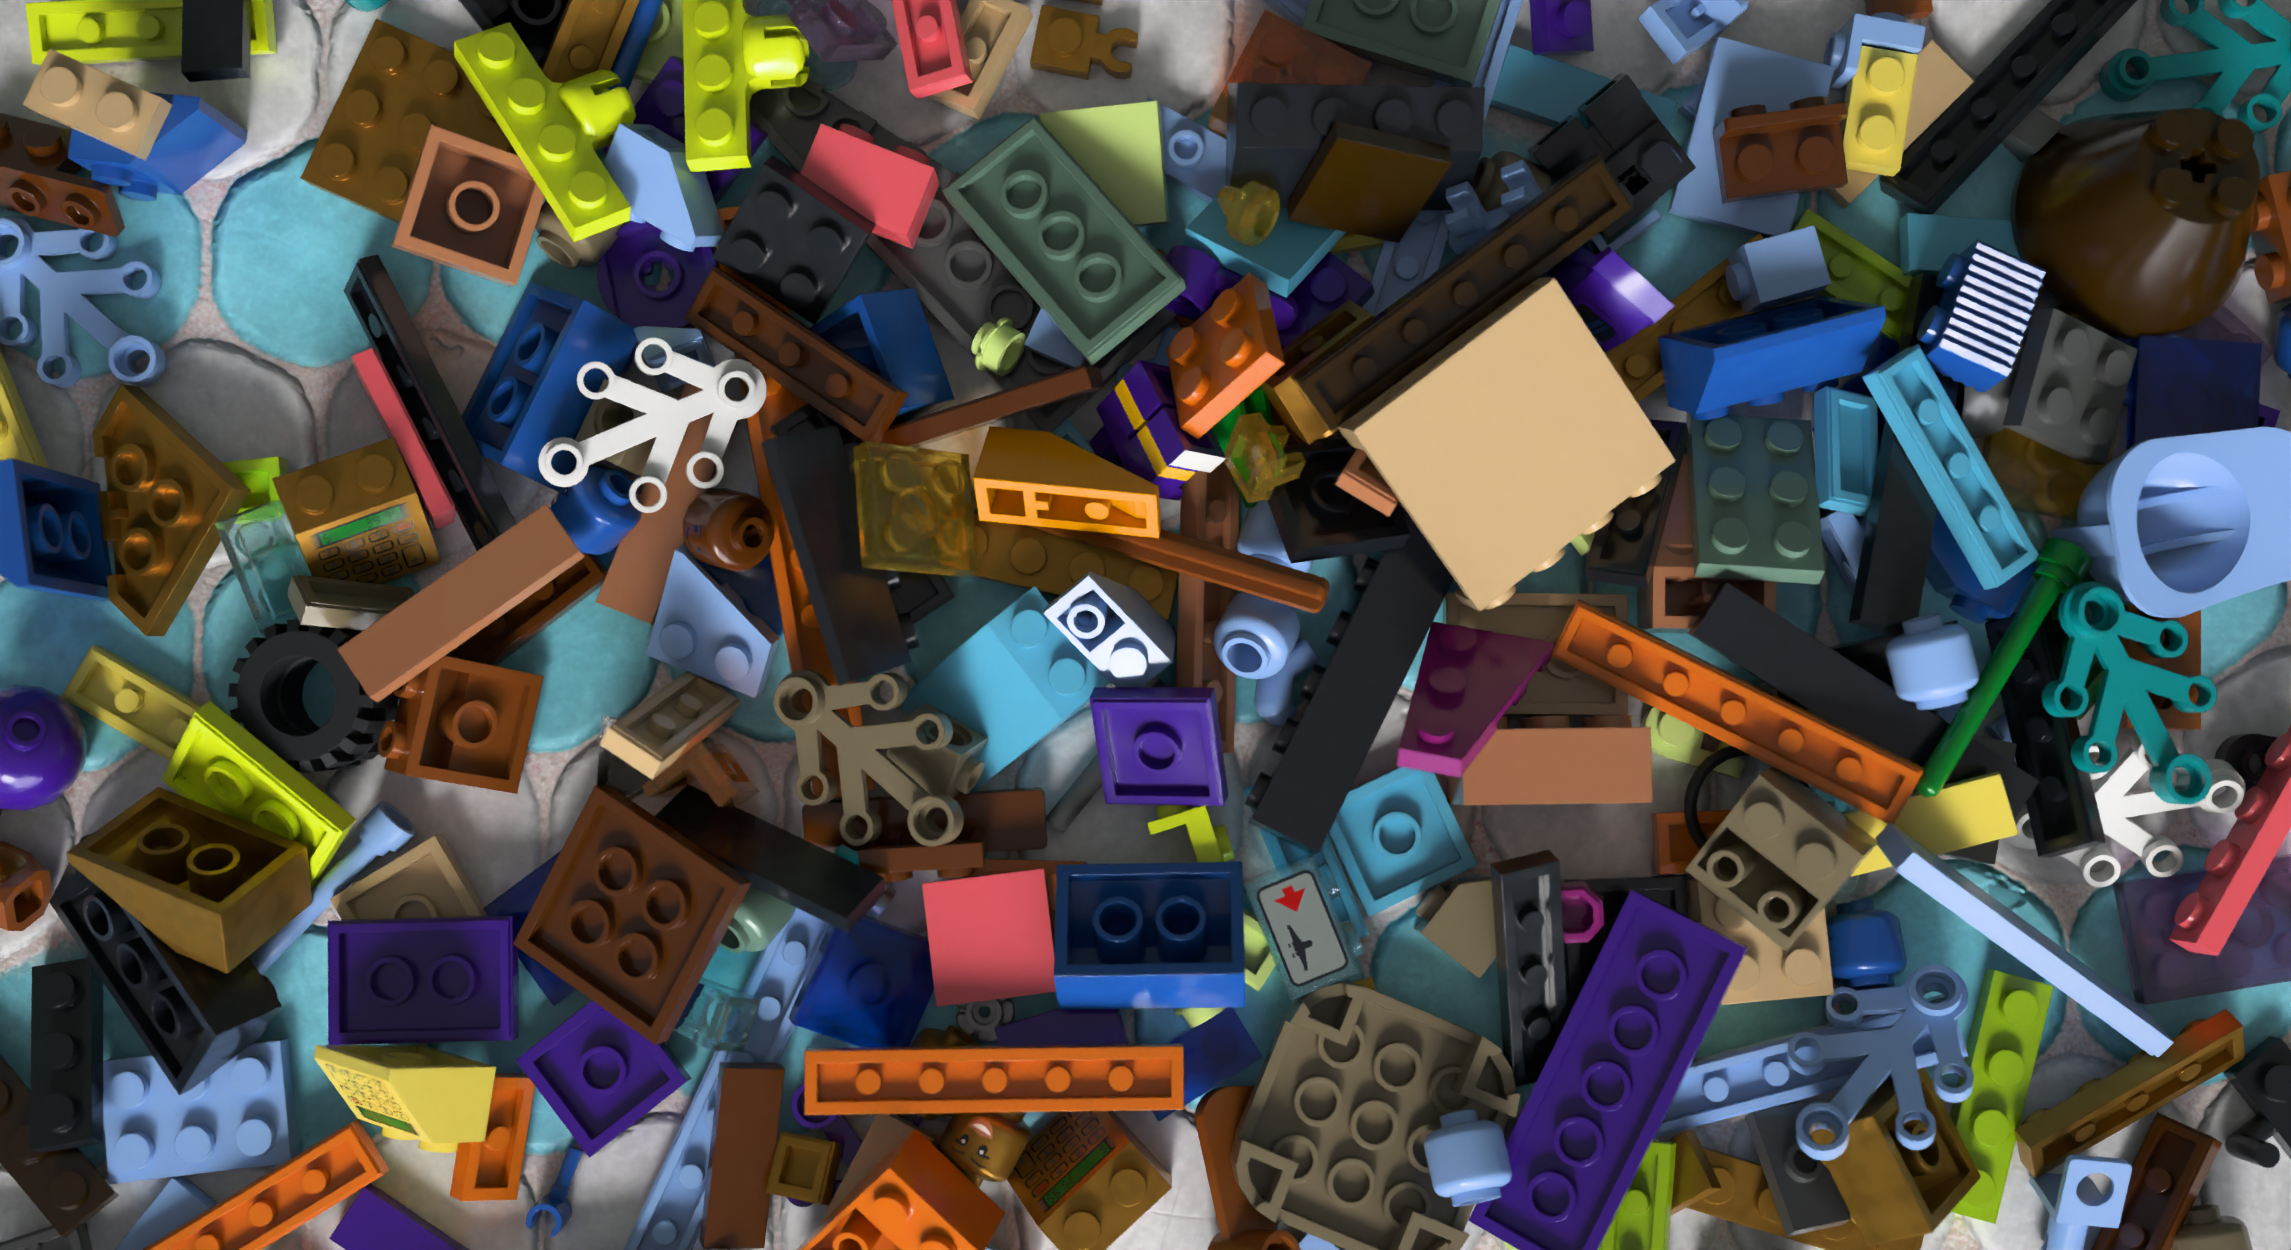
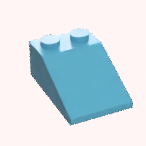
M1035 586L985 624L908 691L905 703L901 706V709L908 715L928 703L988 738L979 759L984 762V769L980 779L971 791L979 790L1089 704V697L1095 687L1112 686L1105 675L1043 614L1044 609L1049 603Z

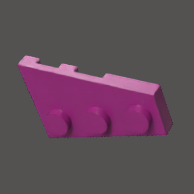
M1432 622L1398 748L1397 766L1461 777L1496 732L1497 722L1510 705L1516 706L1524 696L1527 683L1537 671L1542 672L1551 661L1554 642L1479 630L1460 625Z

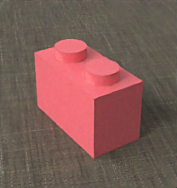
M820 124L800 174L876 224L872 231L873 234L913 249L940 184L935 169L929 166L930 159L922 153L905 146H897L895 152L873 144L874 137L849 124H841L839 130Z

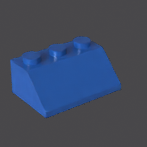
M529 281L462 414V418L481 455L560 492L563 487L551 484L541 474L538 463L540 452L553 439L566 437L575 440L594 399L584 396L577 386L578 372L585 364L602 362L611 368L614 375L619 377L630 367L634 359L635 345L638 341L634 327L584 299ZM595 368L586 372L583 382L589 391L598 393L603 380H608V377L604 371ZM560 450L553 455L551 464L557 473L565 475L575 469L577 460L572 452Z
M1819 296L1658 336L1668 407L1692 413V417L1695 420H1709L1728 415L1730 413V405L1746 401L1751 406L1778 403L1785 399V391L1801 387L1802 391L1816 392L1826 386L1835 388L1839 385L1838 378L1862 372L1886 320L1885 306Z
M13 458L0 460V575L16 587L97 601H109L107 576L112 575L108 543L106 540H103L98 495V492H101L100 483Z
M1242 862L1057 865L1054 982L1059 1010L1245 1007Z

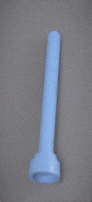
M380 801L362 819L364 827L358 833L361 839L311 889L312 904L248 956L260 975L332 904L330 898L345 890L379 855L386 857L391 851L400 852L417 834L412 822L401 811L387 802Z

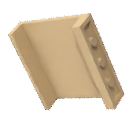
M1537 278L1337 427L1351 447L1365 451L1460 588L1454 594L1460 603L1477 611H1481L1484 608L1493 609L1506 602L1516 592L1515 584L1533 570L1534 572H1540L1558 562L1565 554L1563 548L1581 533L1587 535L1605 526L1614 516L1612 509L1629 496L1632 498L1638 497L1653 489L1662 479L1660 472L1676 461L1555 278Z

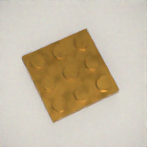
M376 19L301 175V179L312 186L398 223L426 132L431 125L506 151L509 141L455 59L454 52Z

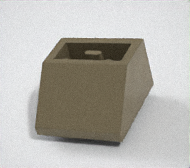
M1772 766L1758 775L1685 871L1787 951L1847 882L1877 845L1878 841L1798 779Z

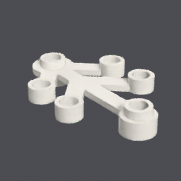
M652 337L643 340L637 346L634 354L635 363L642 372L648 375H659L665 372L702 389V391L680 400L616 376L611 368L602 362L585 364L577 375V386L584 396L590 399H602L605 397L643 412L645 415L581 442L566 437L551 440L542 448L539 455L538 463L541 474L553 485L570 487L583 480L588 472L589 465L656 437L641 477L637 478L629 488V500L637 510L644 513L656 512L666 502L667 490L665 483L688 424L713 413L700 452L692 455L687 461L686 475L688 480L697 487L711 488L716 486L724 475V466L721 460L737 420L749 418L757 413L766 398V381L760 370L754 367L752 363L742 359H729L715 367H711L672 351L669 344L660 338ZM648 345H658L665 352L666 359L660 368H649L643 363L642 351ZM590 369H600L607 375L608 386L604 391L594 393L585 387L583 378ZM734 377L742 379L748 389L745 398L738 402L730 400L725 394L726 382ZM560 450H568L576 457V467L569 474H559L552 467V457ZM709 458L715 463L716 474L713 479L702 482L694 476L693 466L697 460ZM646 482L655 484L660 492L658 501L652 506H643L636 499L637 488Z
M2136 733L2132 738L2131 748L2109 772L2090 773L2091 780L2105 775L2094 788L2104 833L2139 855L2140 860L2152 875L2169 877L2177 873L2183 865L2184 856L2181 850L2171 838L2164 835L2155 836L2128 817L2200 806L2209 813H2229L2241 805L2246 785L2243 778L2231 764L2221 759L2205 760L2211 772V787L2206 797L2198 803L2170 804L2164 802L2155 794L2151 787L2128 791L2148 769L2154 766L2148 754H2144L2145 748ZM2095 744L2091 745L2089 753L2099 752L2098 747ZM2098 756V758L2093 762V764H2095V763L2098 761L2099 756ZM2228 786L2223 793L2212 797L2216 789ZM2026 803L2015 818L2019 834L2007 837L2005 840L2020 849H2035L2036 845L2031 826L2022 828L2025 821L2029 819ZM2096 845L2061 855L2077 865L2086 882L2094 887L2111 885L2118 879L2121 873L2120 863L2111 850L2105 846ZM2170 851L2164 860L2159 862L2152 861L2158 852ZM2101 860L2107 861L2106 866L2102 870L2097 872L2090 871L2094 863Z

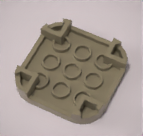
M1340 980L1315 984L1297 996L1283 1015L1235 1132L1230 1156L1235 1181L1254 1209L1273 1222L1277 1220L1346 1250H1461L1470 1236L1464 1230L1474 1204L1453 1207L1451 1197H1442L1435 1192L1426 1158L1424 1140L1429 1133L1442 1128L1440 1116L1471 1109L1476 1110L1478 1120L1497 1122L1501 1126L1502 1131H1504L1509 1115L1516 1118L1520 1093L1516 1091L1512 1068L1502 1054L1501 1048L1485 1037L1360 984Z

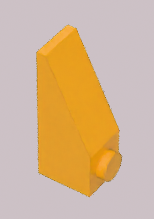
M989 426L973 476L979 521L1159 538L1161 532L1159 486L1051 432Z

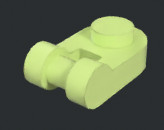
M1650 706L1645 711L1640 727H1651V752L1655 755L1698 768L1708 756L1715 753L1701 749L1705 732L1653 706ZM1720 740L1718 750L1731 745ZM1741 756L1732 758L1716 766L1711 772L1730 778L1742 779L1746 761L1741 760Z

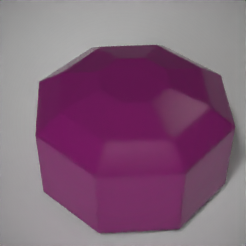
M1585 881L1561 882L1564 943L1589 942L1604 926L1603 898Z

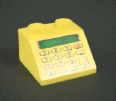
M422 1044L316 1045L314 1059L358 1119L381 1126L382 1136L399 1140L419 1139V1149L438 1153L456 1152L458 1143L485 1142L496 1066Z

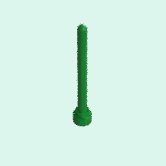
M2049 538L2045 541L2036 558L2037 560L2033 562L2036 568L2033 574L2036 583L1979 675L1978 682L1970 690L1968 699L1962 703L1923 768V773L1916 784V789L1922 796L1934 797L1941 791L2059 593H2066L2069 588L2081 583L2093 561L2090 555L2081 547L2060 538Z

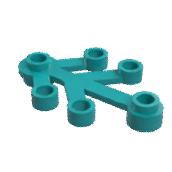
M2162 0L2160 14L2163 20L2171 26L2183 27L2212 50L2150 57L2139 49H2125L2105 62L2099 73V83L2102 91L2109 98L2119 102H2127L2137 98L2156 82L2218 75L2199 102L2190 108L2207 110L2223 117L2222 112L2254 70L2276 67L2261 92L2245 101L2237 112V119L2246 123L2253 134H2260L2280 121L2283 112L2281 104L2291 92V22L2262 0H2247L2246 7L2239 5L2235 0H2218L2219 9L2225 16L2231 19L2242 18L2271 41L2251 44L2203 9L2204 0H2184L2188 4L2189 14L2179 12L2175 7V0ZM2126 63L2132 64L2138 70L2139 80L2128 76L2125 70ZM2254 105H2258L2265 110V122H2260L2254 117Z
M2083 582L2072 586L2063 595L2059 605L2060 624L2069 636V641L2059 680L2050 682L2043 690L2042 703L2045 710L2054 717H2076L2081 715L2086 710L2089 702L2088 691L2084 686L2094 652L2104 669L2088 735L2077 738L2071 748L2073 764L2079 770L2090 773H2103L2113 768L2118 757L2115 741L2124 709L2154 765L2149 773V783L2155 794L2161 800L2170 804H2195L2206 797L2211 787L2212 777L2210 769L2200 757L2192 754L2178 753L2147 692L2171 699L2173 706L2180 712L2202 713L2214 706L2217 699L2216 687L2206 676H2183L2129 658L2118 637L2142 642L2145 652L2151 657L2173 658L2180 656L2187 648L2188 633L2185 627L2174 620L2155 621L2125 611L2124 604L2119 595L2104 584ZM2085 604L2090 607L2092 612V618L2089 623H2087L2084 615ZM2163 629L2170 638L2167 649H2164L2160 642V634ZM2192 684L2198 691V698L2195 704L2189 699V688ZM2064 688L2068 690L2071 697V702L2067 709L2062 706L2060 701V694ZM2093 744L2099 749V759L2095 764L2092 763L2089 757V749ZM2173 769L2177 774V784L2174 788L2171 781Z

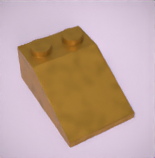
M160 787L154 789L67 851L68 862L175 952L225 973H229L312 904L306 845Z

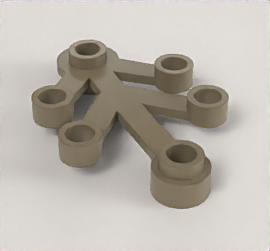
M812 670L795 671L788 674L780 682L775 691L773 702L778 717L785 725L795 730L800 774L795 785L798 798L806 805L816 806L829 803L838 792L836 776L829 769L823 768L822 733L837 748L844 812L839 828L843 839L847 843L860 846L874 842L882 831L880 815L869 807L866 773L909 811L908 828L917 842L933 847L949 843L957 838L964 823L963 812L957 801L944 794L931 795L880 750L914 745L922 750L943 748L950 742L953 735V726L950 719L943 713L929 712L918 715L913 721L854 727L836 709L870 704L871 707L879 711L893 710L901 707L907 699L908 687L900 675L896 673H881L874 675L867 682L838 686L830 685L825 677L818 672ZM885 680L893 688V697L888 703L880 696V686ZM806 689L810 691L813 699L810 711H807L801 703L802 694ZM929 720L935 722L939 730L938 737L934 742L929 741L924 732L925 725ZM814 776H817L823 784V792L820 797L815 796L811 791L810 784ZM937 808L943 809L947 814L948 825L945 830L940 829L935 824L934 813ZM858 815L862 816L867 822L868 828L864 837L860 836L854 827V822Z

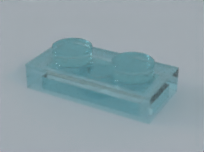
M280 500L268 501L214 522L260 634L265 635L264 629L273 624H287V620L298 619L287 596L292 576H310V573Z

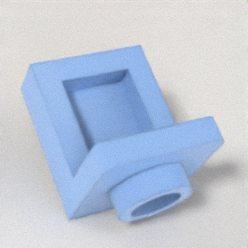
M1658 0L1650 5L1638 20L1671 63L1675 65L1716 39L1748 8L1747 0Z
M1882 12L1872 16L1855 13L1838 32L1833 31L1828 39L1823 64L1835 67L1829 88L1841 90L1855 76L1858 69L1861 46L1918 54L1923 47L1926 26L1907 23L1906 17L1896 13Z

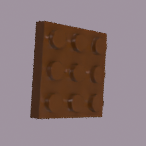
M608 784L594 786L513 944L656 1045L668 1041L752 882Z

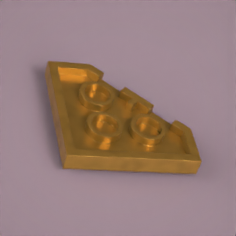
M120 384L92 433L95 457L104 458L107 491L98 492L103 540L113 542L116 574L107 576L109 601L145 636H165L251 490L139 386Z

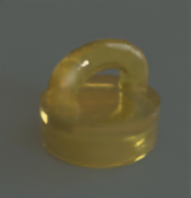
M1251 181L1241 190L1234 186L1226 185L1217 193L1219 206L1227 216L1226 230L1230 238L1246 246H1256L1267 238L1276 224L1280 211V198L1276 190L1260 182Z

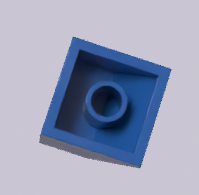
M152 93L166 100L172 107L146 161L73 128L71 130L68 158L90 170L91 179L119 187L118 194L121 196L142 201H156L157 193L181 195L242 147L246 143L247 131L200 97Z
M915 288L860 294L810 327L909 393L890 426L931 414L955 400ZM844 428L849 437L854 436L856 443L860 442L859 437Z

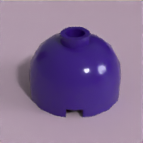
M12 685L0 689V809L29 810L54 802L63 795L65 790L73 785L86 762L88 738L79 713L64 697L43 687Z

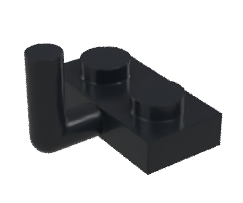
M2269 1036L2247 1053L2244 1060L2223 1072L2256 1114L2227 1137L2225 1148L2231 1156L2265 1168L2274 1167L2280 1159L2278 1148L2272 1143L2265 1142L2272 1136L2291 1159V1050L2281 1038Z

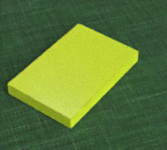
M208 701L194 713L161 778L162 781L182 797L306 845L311 887L318 882L356 821L347 811L211 701Z

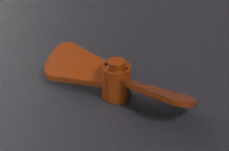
M1254 1085L1224 1086L1210 1090L1200 1099L1195 1110L1197 1132L1219 1227V1233L1211 1240L1208 1250H1301L1297 1240L1291 1233L1285 1230H1277V1220L1273 1222L1254 1209L1234 1178L1230 1157L1234 1136Z

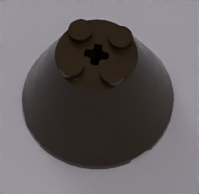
M2197 108L2103 114L2083 118L2062 127L2038 152L2031 155L2025 161L2014 184L2010 204V220L2014 242L2020 259L2045 269L2046 274L2042 279V283L2061 302L2056 307L2058 310L2109 336L2135 340L2159 339L2176 335L2196 326L2225 303L2235 289L2244 268L2260 182L2259 162L2252 146L2254 143L2252 130L2242 120L2235 118L2226 119L2214 112Z

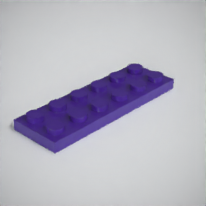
M1635 889L1631 890L1506 1143L1512 1177L1505 1186L1500 1187L1502 1197L1477 1203L1468 1221L1518 1250H1599L1749 947Z

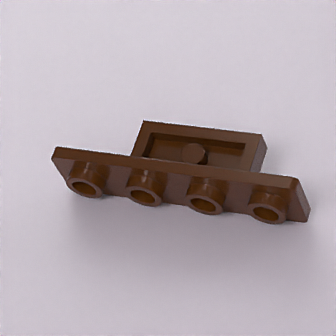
M0 113V208L117 237L123 231L125 225L113 191L108 184L76 176L83 166L68 158L71 130Z
M1040 787L971 791L967 794L961 792L953 797L960 805L964 816L963 828L960 834L949 843L933 847L922 845L913 838L908 828L909 811L893 796L869 798V807L874 809L881 817L882 831L874 842L860 846L847 843L840 833V820L844 815L842 800H832L829 803L816 806L804 804L802 807L804 840L833 854L837 846L840 847L841 844L858 851L859 866L884 877V882L907 880L913 877V871L937 870L938 876L943 878L965 877L974 873V867H984L987 852L1044 849L1047 846L1044 790ZM937 808L934 813V821L942 830H945L948 825V817L943 809ZM858 815L855 819L854 827L856 832L864 837L867 833V822L862 816Z

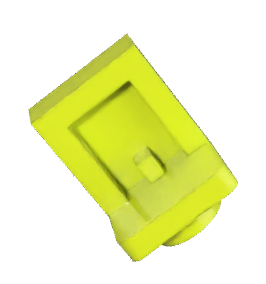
M1161 805L1155 807L1158 819L1147 822L1150 835L1185 824L1197 862H1226L1235 859L1224 824L1212 827L1206 806Z

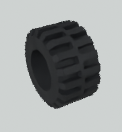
M299 619L287 620V624H273L264 629L266 638L253 637L245 646L250 656L249 658H237L232 671L240 674L238 683H229L228 697H237L238 708L230 710L231 718L237 723H243L244 728L296 771H301L302 773L352 768L361 765V760L373 759L379 755V735L387 721L395 720L398 709V697L392 692L379 702L372 700L337 650L362 631L301 625ZM318 662L330 673L336 690L334 710L329 720L321 728L309 718L302 698L305 679Z

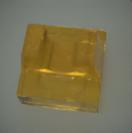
M1261 412L1239 415L1224 452L1226 457L1224 463L1248 503L1269 500L1276 486L1299 478L1306 462L1301 452L1285 454L1283 449L1290 435L1284 425H1268Z

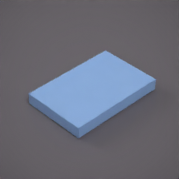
M1718 36L1713 45L1684 153L1696 168L1674 186L1667 213L1753 236L1760 233L1764 239L1790 232L1800 193L1722 203L1713 132L1724 119L1729 118V112L1736 108L1761 104L1766 105L1768 113L1790 110L1789 104L1796 100L1815 96L1827 97L1835 67Z

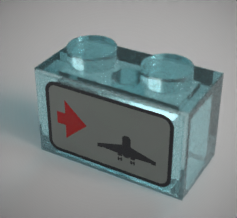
M1307 854L1243 880V887L1285 991L1291 1001L1360 973L1355 957L1364 954V950L1351 919L1342 923L1339 921L1331 900L1340 897L1341 893L1327 862L1317 866L1314 857Z

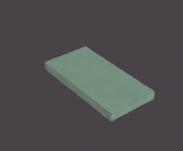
M1035 115L942 190L949 203L1091 366L1187 289L1180 275Z

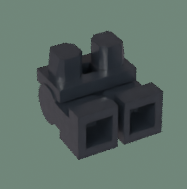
M1619 73L1577 108L1589 124L1586 128L1577 117L1569 115L1528 149L1536 161L1550 173L1555 183L1592 155H1600L1633 206V208L1600 231L1608 239L1696 168L1641 96L1642 93L1628 74Z

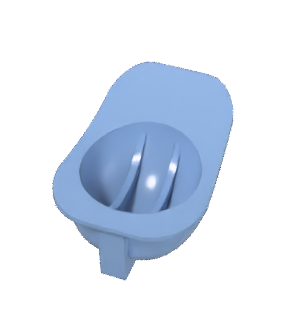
M2263 426L2148 439L2139 442L2129 448L2123 455L2103 467L2087 484L2078 504L2077 523L2051 529L2052 538H2060L2072 542L2085 550L2092 558L2093 563L2088 571L2096 582L2106 585L2116 592L2122 600L2133 603L2146 614L2158 618L2184 617L2225 600L2290 581L2291 432L2281 428Z

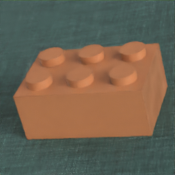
M1602 715L1582 718V728H1570L1569 716H1535L1532 718H1522V729H1507V717H1501L1497 722L1496 732L1461 777L1447 775V801L1449 804L1653 803L1651 727H1632V715Z

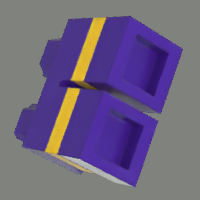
M1139 360L1096 408L1103 426L1089 441L1095 455L1119 467L1123 464L1127 471L1159 486V498L1179 501L1183 496L1180 486L1198 470L1211 473L1226 459L1212 429H1209L1199 439L1180 429L1169 366Z

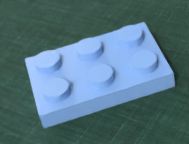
M289 1038L252 1043L190 1091L181 1095L176 1092L152 1054L103 1060V1121L109 1184L283 1164L300 1154Z

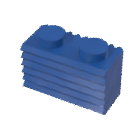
M1976 240L1961 254L1952 253L1943 264L1937 277L1936 286L1944 290L1939 305H1934L1930 308L1917 332V339L1925 342L1922 351L1934 372H1940L1943 377H1951L1954 382H1963L1965 387H1974L1977 392H1985L2008 377L2012 370L2011 365L2016 359L2015 354L2020 348L2019 343L2024 337L2023 332L2027 328V321L2031 317L2030 312L2035 305L2034 301L2039 294L2038 290L2042 285V279L2046 274L2045 269L1980 240Z

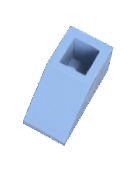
M619 123L603 165L631 206L630 221L652 224L662 230L660 238L664 242L683 251L693 252L695 247L719 246L725 233L705 171L690 172L686 162L685 144L650 124Z
M1089 571L1044 609L1043 614L1115 687H1142L1173 663L1177 636L1176 630L1137 590Z

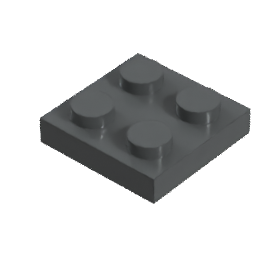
M2055 308L2035 309L2002 426L2083 464L2106 465L2137 349Z

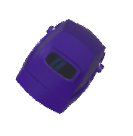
M1580 246L1568 258L1565 257L1555 265L1557 270L1550 277L1556 279L1604 353L1624 343L1641 329L1652 326L1675 306L1610 247L1595 255L1583 246Z

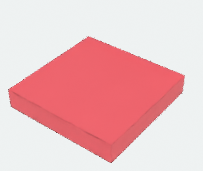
M1045 868L922 883L936 1007L1056 992L1054 982L1055 946Z

